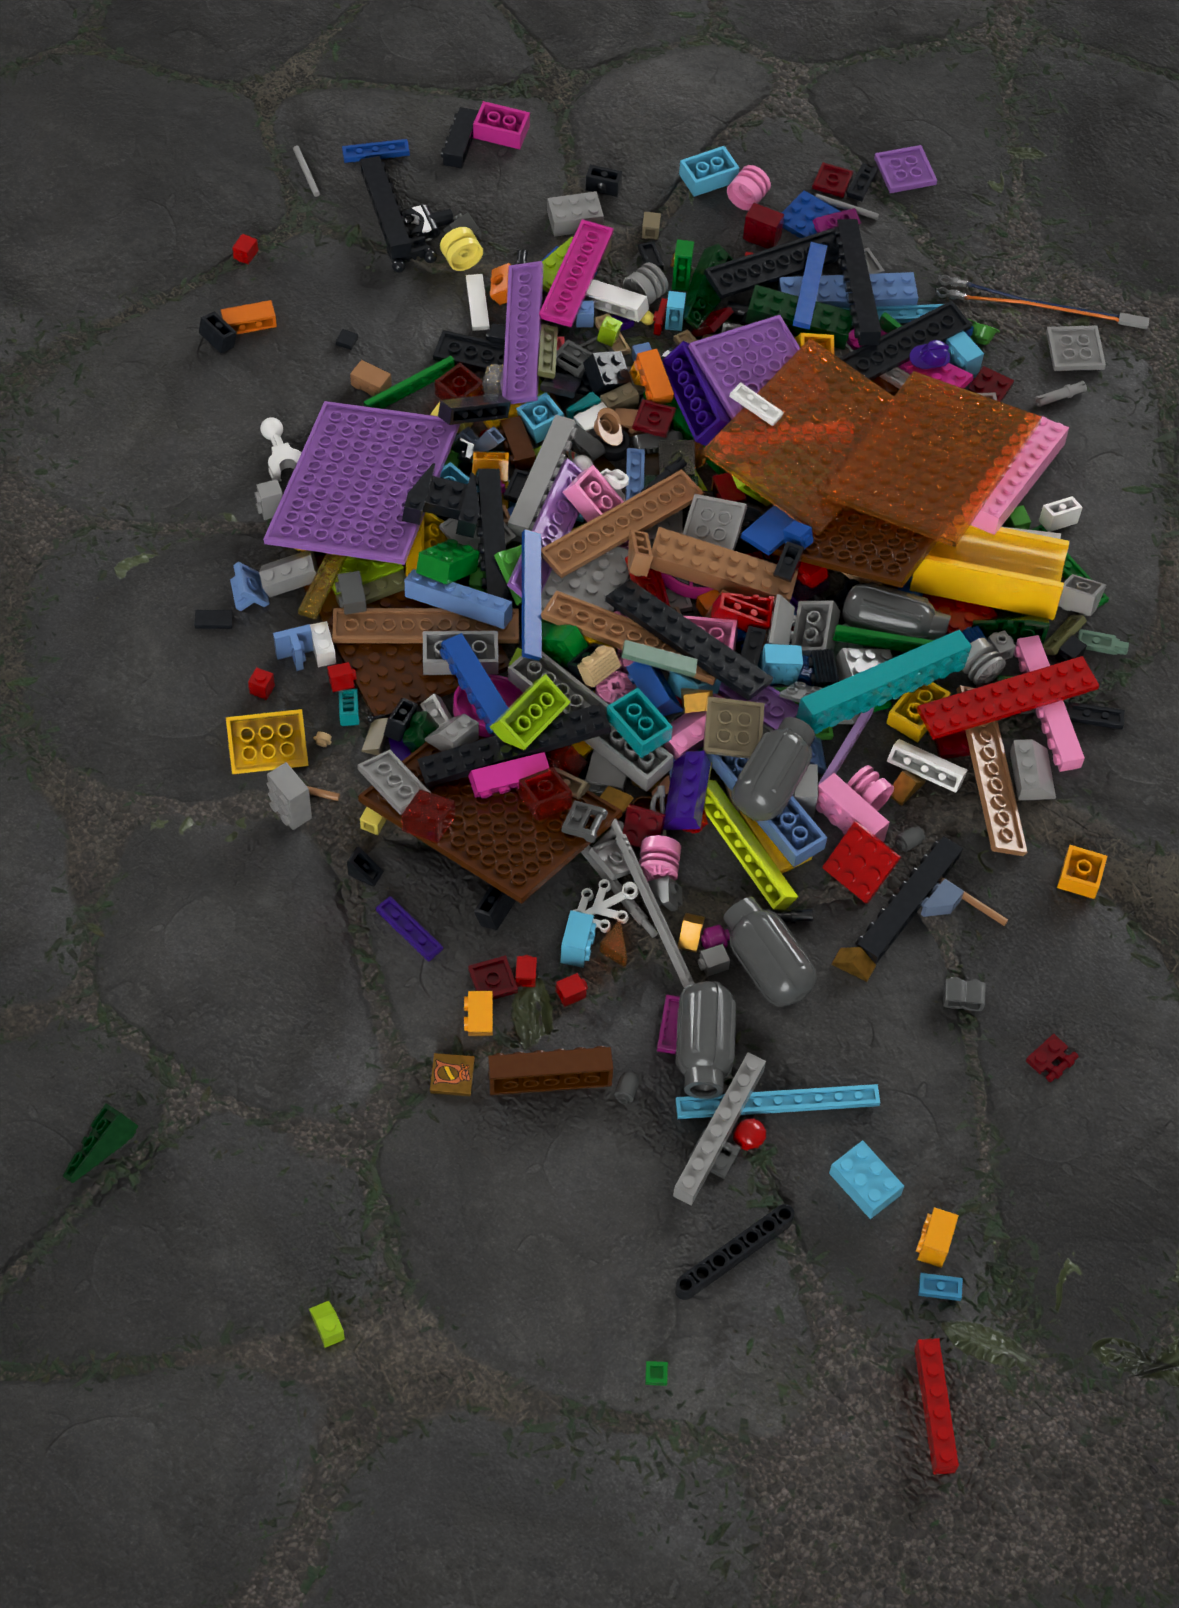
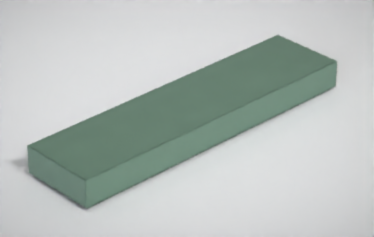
M629 640L624 641L621 656L623 659L694 677L696 674L698 659Z

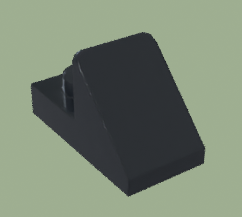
M787 541L773 573L774 577L791 582L795 571L799 569L804 547Z

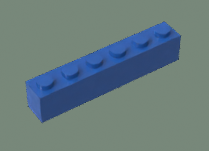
M460 633L442 641L440 655L443 660L448 662L450 672L456 675L460 688L464 689L467 693L469 703L475 706L479 719H483L487 732L495 736L496 734L490 726L508 709V706L467 640Z

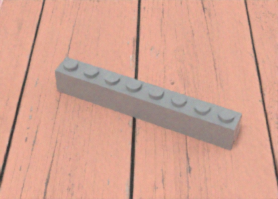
M555 415L508 521V527L515 536L522 537L524 529L532 531L554 483L553 481L560 470L559 467L566 460V451L569 452L571 449L572 438L575 439L578 428H575L576 420Z
M747 1053L677 1181L673 1197L692 1206L761 1078L766 1064L765 1060Z

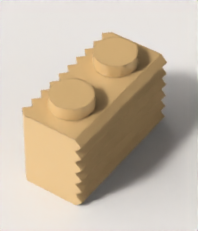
M599 646L595 649L596 652L591 654V656L583 658L582 662L577 665L585 685L596 687L622 666L614 648Z

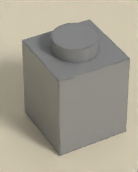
M723 944L700 952L698 965L701 971L704 970L707 977L729 970L730 959Z

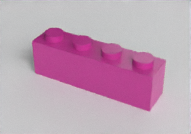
M545 752L471 770L468 777L475 798L480 796L481 798H487L492 796V793H507L511 788L518 787V789H523L531 783H545L550 777L551 771Z

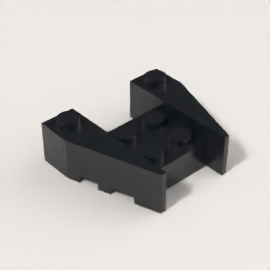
M432 463L408 492L402 521L420 525L423 512L458 520L456 534L474 538L480 512L474 473L471 472L468 484L433 476L435 463Z

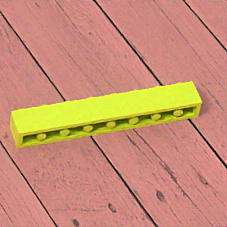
M708 780L704 803L706 815L770 906L775 910H786L798 898L797 894L716 780Z

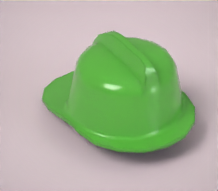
M967 318L974 327L971 339L977 344L988 345L995 333H1000L996 328L979 324Z

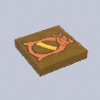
M434 1053L430 1093L471 1096L474 1056Z

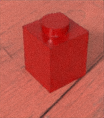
M242 234L232 247L234 259L249 265L258 252L257 239Z
M349 662L327 666L332 692L355 688L356 672L355 669H351Z
M256 667L248 681L250 694L267 700L275 687L274 674Z
M530 955L517 956V987H535L537 957Z
M578 973L556 982V993L564 1007L586 998L588 986Z

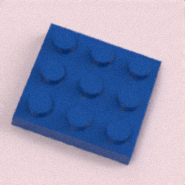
M804 190L782 212L784 214L783 229L799 238H804L817 233L812 221L814 218L841 211Z

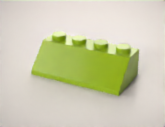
M544 674L490 728L503 742L524 750L571 701Z

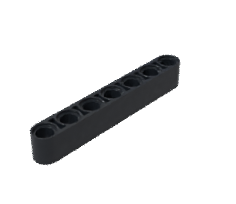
M787 1204L778 1206L677 1279L675 1287L677 1297L682 1300L692 1298L787 1230L793 1222V1208ZM785 1214L789 1219H781L779 1215ZM770 1226L773 1230L766 1231L763 1227ZM752 1237L757 1242L750 1243L747 1241V1238ZM737 1249L740 1254L734 1255L730 1250ZM721 1261L724 1265L718 1267L713 1262ZM705 1273L707 1277L699 1278L697 1274ZM686 1284L691 1289L682 1290L680 1286Z

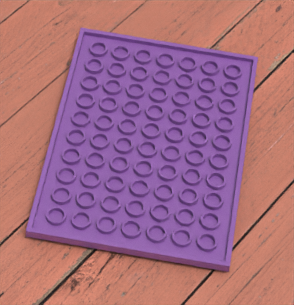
M324 401L264 536V544L405 565L420 525L402 521L408 492L432 463H435L433 476L440 477L460 424L449 425L438 416Z

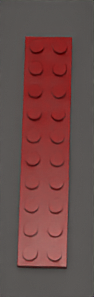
M1081 656L918 705L917 711L934 740L1097 690L1100 685L1085 659Z

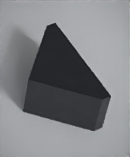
M360 847L355 848L347 861L348 875L370 886H375L384 872Z

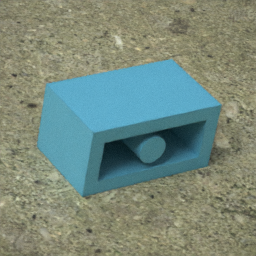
M669 291L665 321L666 330L682 331L686 293Z

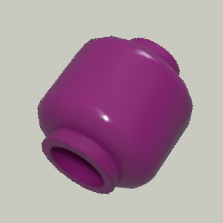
M721 925L705 928L703 934L700 935L705 950L721 944L726 949L728 941H730L728 929L724 930Z

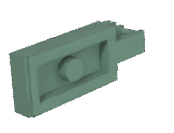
M1079 629L1078 639L1087 645L1086 650L1112 655H1126L1128 652L1129 643L1120 641L1115 635Z

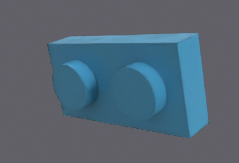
M920 1273L918 1296L961 1301L963 1278Z

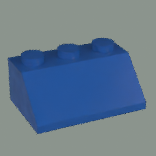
M635 661L626 667L629 672L627 676L631 683L636 684L637 688L642 691L663 716L683 711L681 704L660 668Z

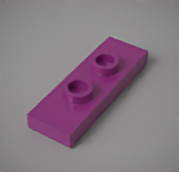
M855 208L817 217L812 220L817 233L837 226V219H857L858 224H861Z
M666 995L657 1051L676 1054L680 999L678 996Z

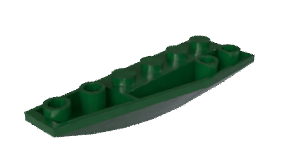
M719 244L704 249L689 285L684 319L695 330L699 328L722 300L704 275L705 269L734 260Z

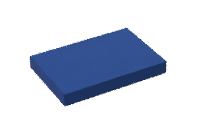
M775 504L741 533V538L769 556L785 543L783 530L794 520L803 524L804 522Z

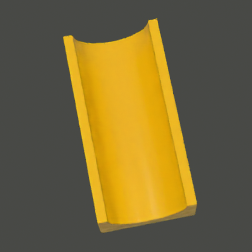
M956 518L913 573L910 591L1054 620L1064 586L1061 578L1069 541L1000 527L997 533L993 535L962 522V519Z

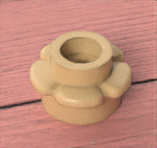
M317 732V735L313 737L316 740V744L321 747H327V745L332 743V736L325 732Z

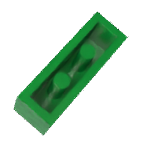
M677 239L672 280L673 290L688 291L694 241Z

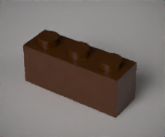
M521 416L500 420L498 431L506 439L503 441V448L505 452L508 451L509 464L513 465L514 469L519 470L532 468L536 455Z

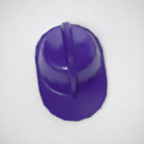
M933 340L928 344L916 346L910 352V361L915 367L920 369L946 366L950 361L949 346L940 340Z

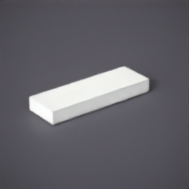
M741 382L730 393L729 397L771 426H774L783 416V411Z

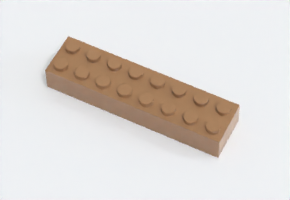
M658 527L652 545L653 559L650 569L718 591L724 589L729 593L743 594V596L750 597L753 595H759V597L764 598L774 596V600L777 594H779L789 603L791 601L798 571H795L792 581L789 582L774 577L773 573L777 564L662 527Z

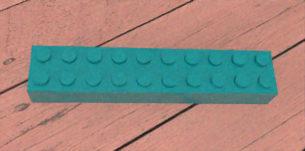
M959 629L802 697L796 718L809 724L814 733L818 734L827 727H834L843 720H850L859 713H866L875 706H882L891 699H898L907 692H914L923 685H930L939 678L943 679L950 673L963 670L972 646Z

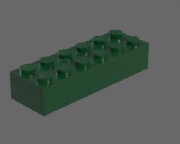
M755 285L745 323L752 324L780 315L793 336L797 337L800 333L834 335V347L842 350L845 349L852 325L853 315H850V310L816 301L810 329L793 326V320L799 296Z

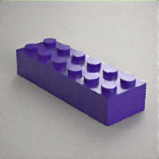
M682 341L662 360L676 401L695 442L710 447L714 443L717 434L726 433L734 425L690 351V343Z

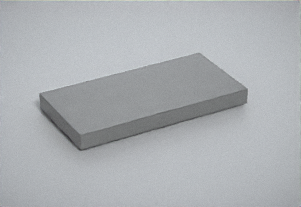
M391 750L358 764L360 773L400 815L433 799L432 793Z

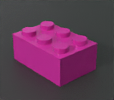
M483 101L473 123V138L520 149L530 127V112Z

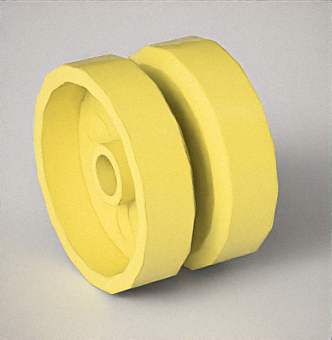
M458 227L451 230L442 238L440 243L441 252L451 268L456 271L470 269L481 260L483 255V248L472 230L467 227Z

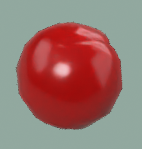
M745 1119L735 1128L733 1140L736 1144L742 1146V1149L745 1151L753 1148L758 1149L766 1140V1129L759 1120Z

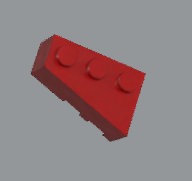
M722 592L712 605L710 618L737 620V629L747 632L748 626L767 630L771 623L774 596L764 598L759 597V595H753L750 597L743 596V594Z

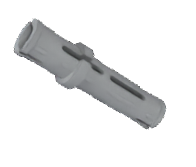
M1084 381L1073 385L1067 384L1064 388L1036 396L1035 401L1039 403L1037 406L1041 407L1066 397L1072 398L1075 394L1086 392L1087 386Z

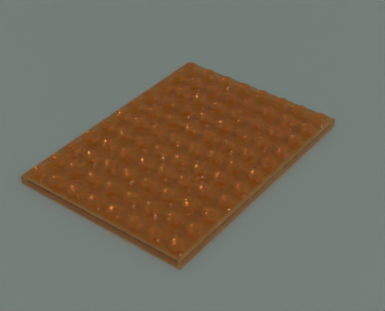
M810 338L757 393L784 412L775 425L771 426L743 407L703 449L702 454L796 521L812 527V532L819 536L922 422L924 417Z
M913 371L825 489L823 497L956 547L1040 425L1042 417Z

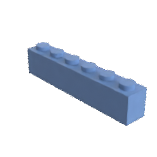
M414 569L404 579L405 597L501 629H505L512 619V601L454 582L446 585L420 575Z

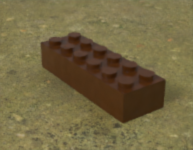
M596 1046L589 1049L578 1047L574 1050L556 1049L547 1052L537 1050L533 1053L493 1054L488 1056L490 1095L612 1086L613 1061L611 1047Z

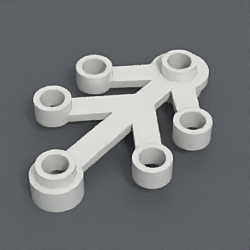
M602 879L598 884L599 890L593 907L586 910L588 901L593 899L594 894L590 888L582 890V898L578 909L573 911L614 918L621 924L628 921L627 912L608 908L626 898H636L639 892L635 883L627 882L623 885L622 892L604 900L606 892L611 889L609 880ZM603 884H608L606 888L601 887ZM630 890L634 891L633 894H627ZM585 893H591L589 897L584 896ZM620 915L626 916L624 919H619ZM593 918V923H596V928H599L601 932L607 933L611 930V924L608 920L603 919L600 921ZM608 924V927L602 928V925Z

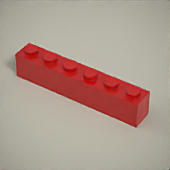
M939 1338L920 1339L917 1341L914 1349L933 1475L955 1473L959 1463Z

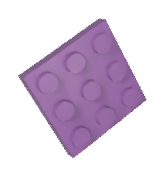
M921 145L875 153L874 159L889 193L937 184V178Z

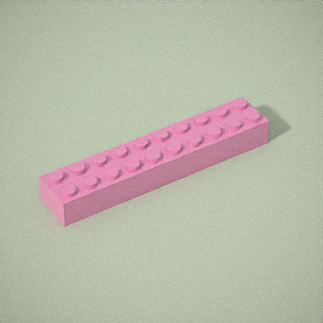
M1037 415L966 503L962 522L995 535L1063 448L1069 427Z

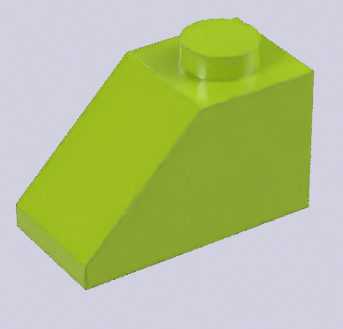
M329 1301L309 1309L325 1348L345 1340L344 1330Z

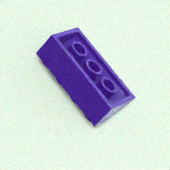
M686 751L674 761L663 830L701 828L711 766L705 751Z

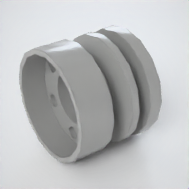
M650 262L642 265V267L638 268L636 272L630 274L623 281L624 289L647 296L648 305L660 298L661 295H664L668 291L669 286L667 278L661 269Z
M979 638L970 643L972 647L965 667L962 670L964 674H968V678L973 681L976 687L989 684L1002 672L1006 665L1005 659L1000 657L997 651H993V646L985 638Z

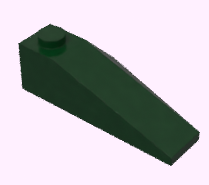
M1019 616L973 620L972 628L979 626L986 637L995 632L999 633L1005 630L1014 642H1017L1019 638L1039 635L1043 645L1050 623L1047 618Z
M105 1104L90 1125L93 1128L90 1135L83 1138L81 1151L73 1156L63 1177L71 1183L77 1181L133 1138L138 1125L121 1112Z

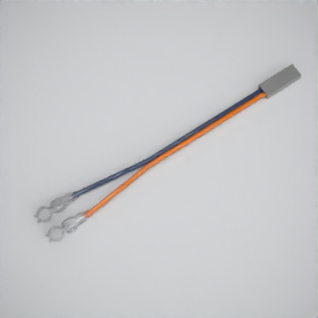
M948 275L938 277V282L941 285L950 284L956 288L974 287L1016 300L970 296L958 290H947L945 287L936 288L935 295H938L940 298L948 297L951 300L972 299L1019 303L1114 320L1120 325L1148 329L1149 318L1125 313L1115 315L1032 300L972 284V282L960 279L959 277L950 278ZM942 278H946V279H948L949 281H948V282H943L941 279H942ZM939 291H945L947 294H940Z

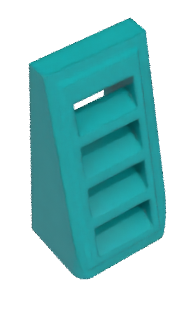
M590 392L566 409V418L574 419V416L578 413L590 409L593 405L600 404L601 399L594 392Z
M357 689L339 691L341 726L359 725Z

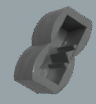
M959 977L946 979L943 989V1006L952 1009L963 1008L971 1011H983L986 983L980 982L978 979L965 981Z

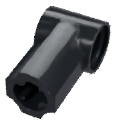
M855 579L845 582L844 587L828 596L826 601H834L839 609L842 608L851 588L860 584V582Z

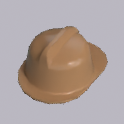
M611 408L601 409L594 422V430L607 444L618 446L623 441L620 418Z

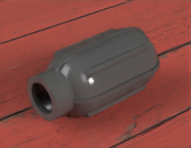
M874 582L853 586L845 599L842 613L844 623H847L850 627L928 640H936L945 636L951 619V615L935 611L933 605L925 597Z
M787 717L782 720L778 729L763 734L742 769L731 792V798L734 805L744 815L752 818L753 821H767L782 814L806 773L812 759V749L810 746L815 739L814 730L809 724L794 717Z
M753 897L742 899L730 907L723 917L731 930L730 946L769 1003L779 1007L793 1005L802 1001L808 996L816 983L817 970L783 920L775 912L762 909Z
M716 981L690 984L683 989L679 999L676 1066L685 1076V1093L699 1099H712L722 1095L724 1079L731 1073L735 1058L736 1002L730 991Z

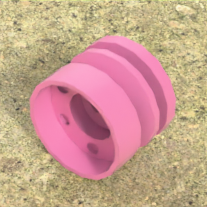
M753 165L744 166L728 185V197L736 207L749 211L753 203L758 204L770 190V179L760 168Z
M615 671L596 686L595 694L610 705L633 691L635 684L631 683L627 674Z
M867 765L860 769L847 784L875 810L879 811L891 797L894 786L885 778L879 779V773Z
M660 835L649 836L642 840L639 864L647 881L666 876L671 877L674 881L677 880L678 862L680 861L681 845L678 841Z

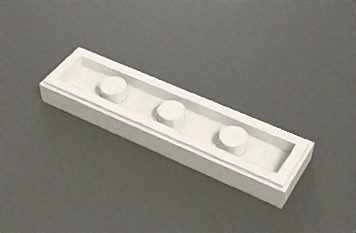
M483 274L466 275L472 331L490 330Z

